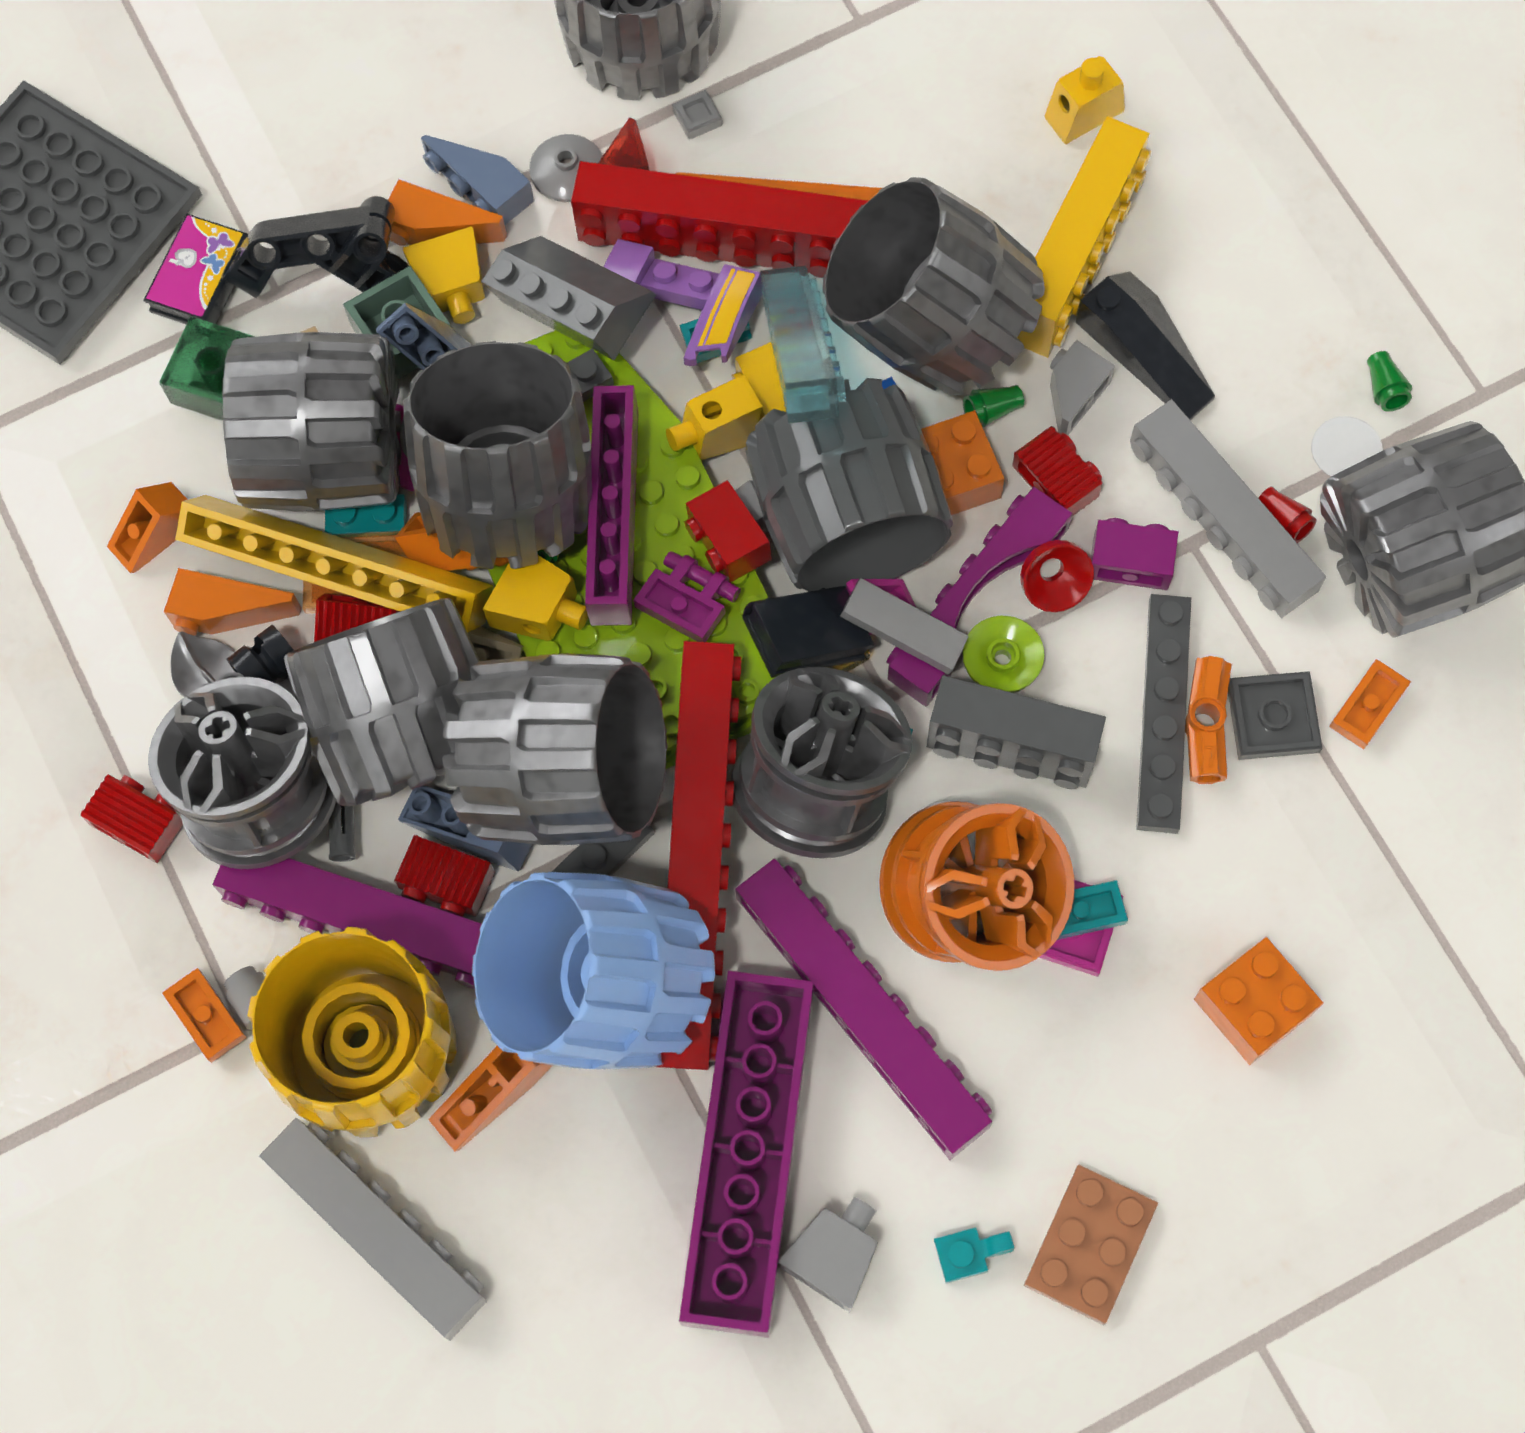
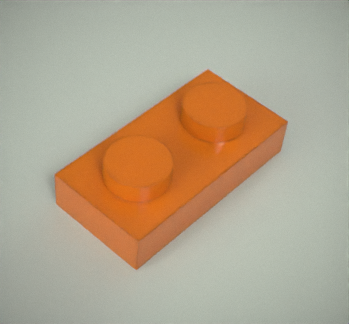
M1376 659L1329 727L1362 749H1365L1411 681Z
M198 968L162 992L200 1050L211 1063L247 1038L202 971Z

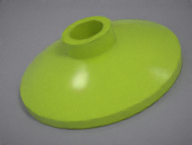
M994 616L979 622L969 632V637L962 652L963 663L968 675L976 684L1014 693L1028 687L1040 674L1044 663L1043 643L1034 628L1025 621L1012 616ZM1003 654L1009 658L1010 662L1006 665H1000L995 661V657Z

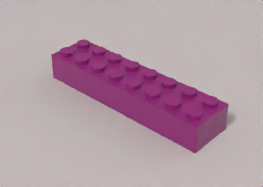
M728 971L679 1315L681 1326L769 1338L813 1000V981Z

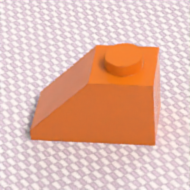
M172 482L136 489L107 548L130 573L137 572L176 541L175 537L181 503L188 499Z

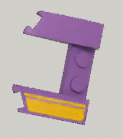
M621 239L616 241L604 265L605 268L653 291L656 294L654 299L702 310L683 357L684 365L697 366L696 357L698 353L711 350H720L722 363L727 362L763 295L761 272L724 264L720 274L656 259L653 247Z

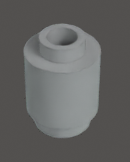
M247 966L236 971L224 983L227 989V999L248 1030H253L252 1022L247 1017L250 999L257 995L265 978L263 973L256 972L253 966Z

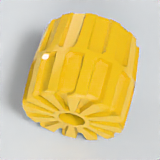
M347 927L343 932L321 934L319 931L300 938V943L282 957L276 956L265 968L266 976L257 995L250 999L247 1017L252 1022L253 1041L249 1047L255 1064L269 1081L281 1101L300 1117L330 1132L333 1129L348 1131L360 1138L378 1137V1126L391 1122L396 1129L405 1128L421 1118L417 1107L424 1100L434 1102L442 1096L450 1081L445 1071V1064L452 1063L456 1056L457 1034L445 996L436 979L419 959L395 940L382 941L363 928ZM361 1029L368 1030V1040L364 1045L357 1048L350 1047L349 1041L356 1032Z

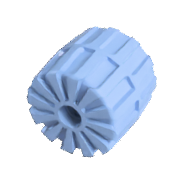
M532 873L529 879L514 881L501 892L499 900L491 911L487 912L480 927V936L476 953L473 955L472 967L476 994L475 1005L479 1018L484 1021L490 1031L492 1041L502 1051L517 1053L519 1058L525 1061L582 1069L651 1068L663 1065L661 1052L681 1054L692 1042L687 1036L685 1029L690 1021L704 1023L711 1004V999L700 994L701 983L712 982L715 979L714 953L699 947L700 944L709 938L707 927L699 912L689 909L688 901L679 893L668 888L602 874Z

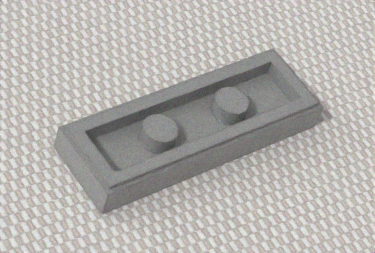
M862 578L857 581L840 617L948 675L953 671L969 637Z

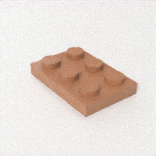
M1078 1164L1023 1286L1105 1325L1158 1202Z

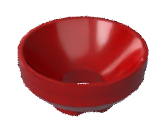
M1067 540L1048 541L1039 545L1027 556L1021 569V586L1028 600L1038 609L1046 612L1065 611L1080 603L1088 594L1094 579V567L1087 553L1075 543ZM1052 558L1060 560V569L1054 576H1041L1040 568L1046 560Z

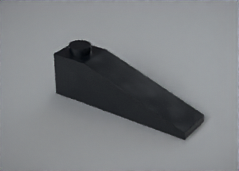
M1129 271L1107 276L1080 300L1075 323L1161 401L1167 403L1172 399L1191 421L1214 400L1215 394L1159 297L1133 273Z

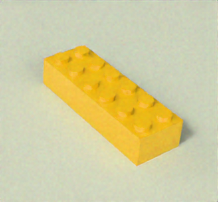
M1106 116L1035 256L1037 266L1043 272L1045 290L1044 295L1035 300L1042 306L1035 330L1032 333L1021 331L1017 337L1025 349L1048 358L1054 345L1062 346L1069 331L1070 325H1067L1071 315H1077L1080 300L1085 296L1083 293L1087 283L1093 284L1101 265L1099 263L1102 253L1107 254L1116 236V232H1114L1118 222H1124L1131 206L1129 199L1133 192L1138 193L1145 179L1146 171L1144 169L1151 155V150L1146 149L1150 133Z

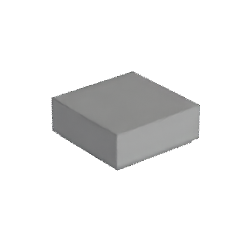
M707 90L672 104L673 112L688 140L723 126L722 117Z

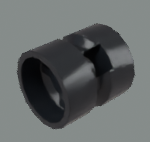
M270 625L254 637L253 647L244 645L226 658V660L236 673H240L244 677L261 678L276 683L278 677L284 679L289 677L284 657L286 654L294 651V649L276 627Z

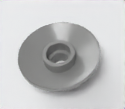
M574 134L554 136L544 141L533 153L530 161L531 180L536 189L545 197L559 202H571L579 162L604 164L603 155L599 148L585 137ZM566 159L572 160L567 164L561 163V161Z

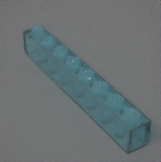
M806 266L761 270L763 307L788 424L839 418L838 403L846 402L844 378L841 376L840 363L837 361L836 349L833 346L832 335L829 332L828 320L825 318L824 305L821 304L820 291H818L816 278H809Z

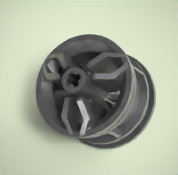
M807 667L791 670L775 677L766 684L757 697L752 712L751 740L739 755L732 771L731 781H734L733 802L738 813L758 836L773 846L792 854L810 858H835L860 850L872 841L880 830L886 814L888 789L903 772L910 757L912 735L908 721L899 706L883 690L849 672L832 668Z
M234 677L209 683L191 692L175 704L161 720L153 735L148 755L149 772L153 784L163 799L180 813L184 830L195 848L203 856L219 865L237 869H254L284 861L307 847L321 833L331 817L336 800L311 747L310 733L300 704L290 692L276 683L254 677Z

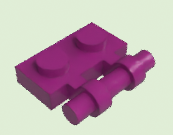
M670 551L666 555L663 564L672 569V573L667 575L655 568L633 599L634 606L697 642H706L726 614L725 606L715 600L723 597L734 603L739 597L741 588L730 583L728 576L720 572L713 574L698 565V560L689 555L682 557ZM692 580L704 588L700 593L685 585V582Z

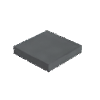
M1310 671L1230 678L1228 697L1238 760L1321 752L1323 747Z

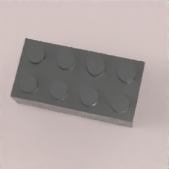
M942 675L930 719L926 747L933 749L935 754L945 758H957L958 755L974 759L973 762L976 765L984 768L995 769L997 766L1013 769L1016 775L1023 778L1036 779L1040 776L1052 779L1057 786L1062 788L1077 789L1078 786L1086 788L1096 761L1106 716Z

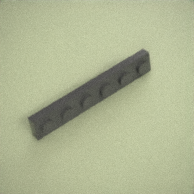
M1151 594L1149 598L1136 830L1178 834L1180 830L1191 597Z

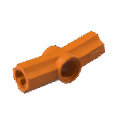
M1213 656L1197 657L1195 660L1188 713L1185 718L1190 781L1197 782L1198 784H1214L1227 779L1224 722L1227 717L1225 707L1232 664L1226 662L1223 658ZM1195 715H1209L1215 725H1201Z

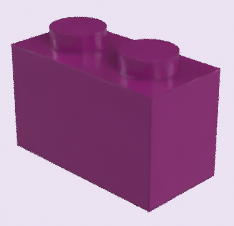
M1120 518L1098 519L1091 552V561L1094 567L1093 580L1168 591L1174 573L1179 531L1169 530L1161 524L1140 526L1129 524L1126 520Z

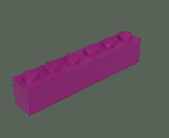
M634 385L594 386L591 440L592 495L588 516L585 606L591 626L632 625L639 411Z

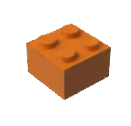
M975 410L921 429L937 465L951 515L1001 498L1005 478Z
M1267 937L1203 986L1194 998L1195 1002L1249 1065L1311 1017L1324 1004Z

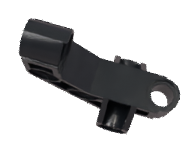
M372 196L367 198L360 207L258 222L252 228L240 248L231 256L221 278L257 298L275 269L317 264L361 292H365L409 267V265L402 258L388 251L395 217V209L392 203L381 196ZM312 235H321L324 236L327 240H318L314 238ZM266 242L273 246V248L263 247L259 243Z

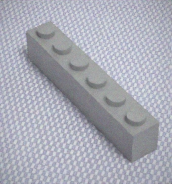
M1172 399L1134 425L1130 443L1136 457L1142 462L1147 461L1156 472L1160 485L1165 490L1172 491L1178 497L1185 514L1191 520H1197L1206 530L1210 543L1217 550H1223L1232 560L1235 572L1243 580L1251 582L1258 591L1259 599L1267 609L1275 610L1282 619L1319 592L1326 579V575Z
M295 1118L259 1157L444 1338L451 1341L487 1302L479 1293L484 1285L466 1268L459 1274L448 1263L453 1255L435 1238L428 1244L417 1233L422 1225L404 1208L397 1214L386 1203L392 1196L374 1179L366 1184L356 1174L361 1166L343 1149L336 1155L325 1144L331 1137L324 1130L311 1122L306 1126L298 1118Z

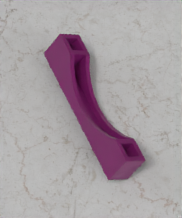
M1034 486L1025 497L1022 495L1017 496L1006 513L1009 516L1002 526L995 524L990 529L983 541V544L986 546L978 556L972 553L965 560L959 570L961 577L954 585L948 583L944 586L935 600V603L938 605L930 615L956 629L962 614L972 599L989 582L1004 572L1022 565L1027 556L1039 545L1048 541L1060 540L1069 529L1073 513ZM898 647L893 649L886 661L889 664L887 680L925 707L937 695L942 675L951 677V673L948 675Z

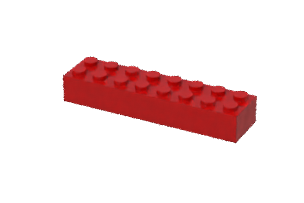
M580 161L571 205L578 241H583L591 246H614L616 241L621 239L651 246L655 252L669 257H676L678 255L691 256L705 262L727 261L734 262L742 267L763 266L773 268L779 272L799 271L823 278L830 260V253L837 238L840 237L850 222V218L869 200Z

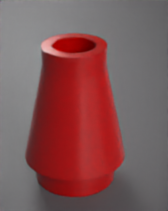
M1272 486L1263 491L1258 498L1297 543L1302 541L1316 524L1317 520L1312 516V509L1278 492Z

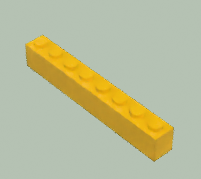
M208 495L188 499L181 503L175 540L397 611H403L442 598H451L467 633L486 624L483 607L490 597L494 585Z

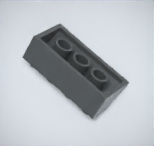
M538 236L502 249L481 281L506 305L591 349L593 348V350L612 360H615L656 296L653 291L543 236Z

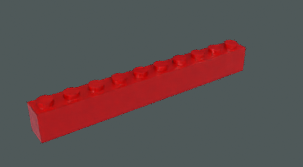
M684 641L667 888L682 895L688 901L689 909L699 912L709 933V938L700 944L699 947L703 950L713 951L715 976H722L724 950H716L717 933H725L726 908L718 907L719 890L727 891L729 865H721L722 848H730L731 823H724V807L733 805L734 781H726L727 764L735 765L736 739H729L730 722H738L739 698L731 697L732 681H740L742 657L734 656V644ZM714 981L701 983L700 994L711 999V1004L704 1023L690 1021L685 1029L687 1036L692 1040L691 1044L681 1054L661 1052L663 1065L656 1067L708 1070L709 1062H715L718 1036H711V1020L720 1019L721 993H713Z

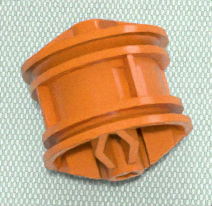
M958 801L942 802L916 812L899 827L890 840L882 860L879 879L881 903L887 920L893 931L909 948L933 960L951 963L963 962L976 968L994 971L1011 970L1027 965L1043 955L1055 943L1068 921L1075 888L1071 859L1064 842L1056 830L1033 811L1021 806L1004 803L976 805ZM976 831L975 859L973 860L967 835ZM978 910H980L984 932L977 935Z

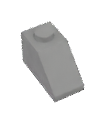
M1078 340L1072 344L1068 351L1061 349L1050 365V368L1053 370L1050 389L1057 429L1060 434L1062 432L1067 435L1071 433L1109 386L1115 368L1114 364Z

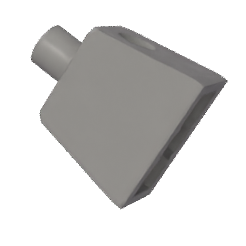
M855 1197L842 1217L825 1208L783 1254L778 1262V1267L842 1309L850 1312L878 1242L864 1233L876 1211Z

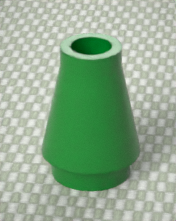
M1379 351L1372 354L1367 359V365L1370 370L1375 404L1388 412L1403 408L1412 399L1411 383L1393 362L1389 352Z
M1018 385L973 389L970 395L963 398L964 413L975 410L982 427H986L1010 412L1024 406V395Z

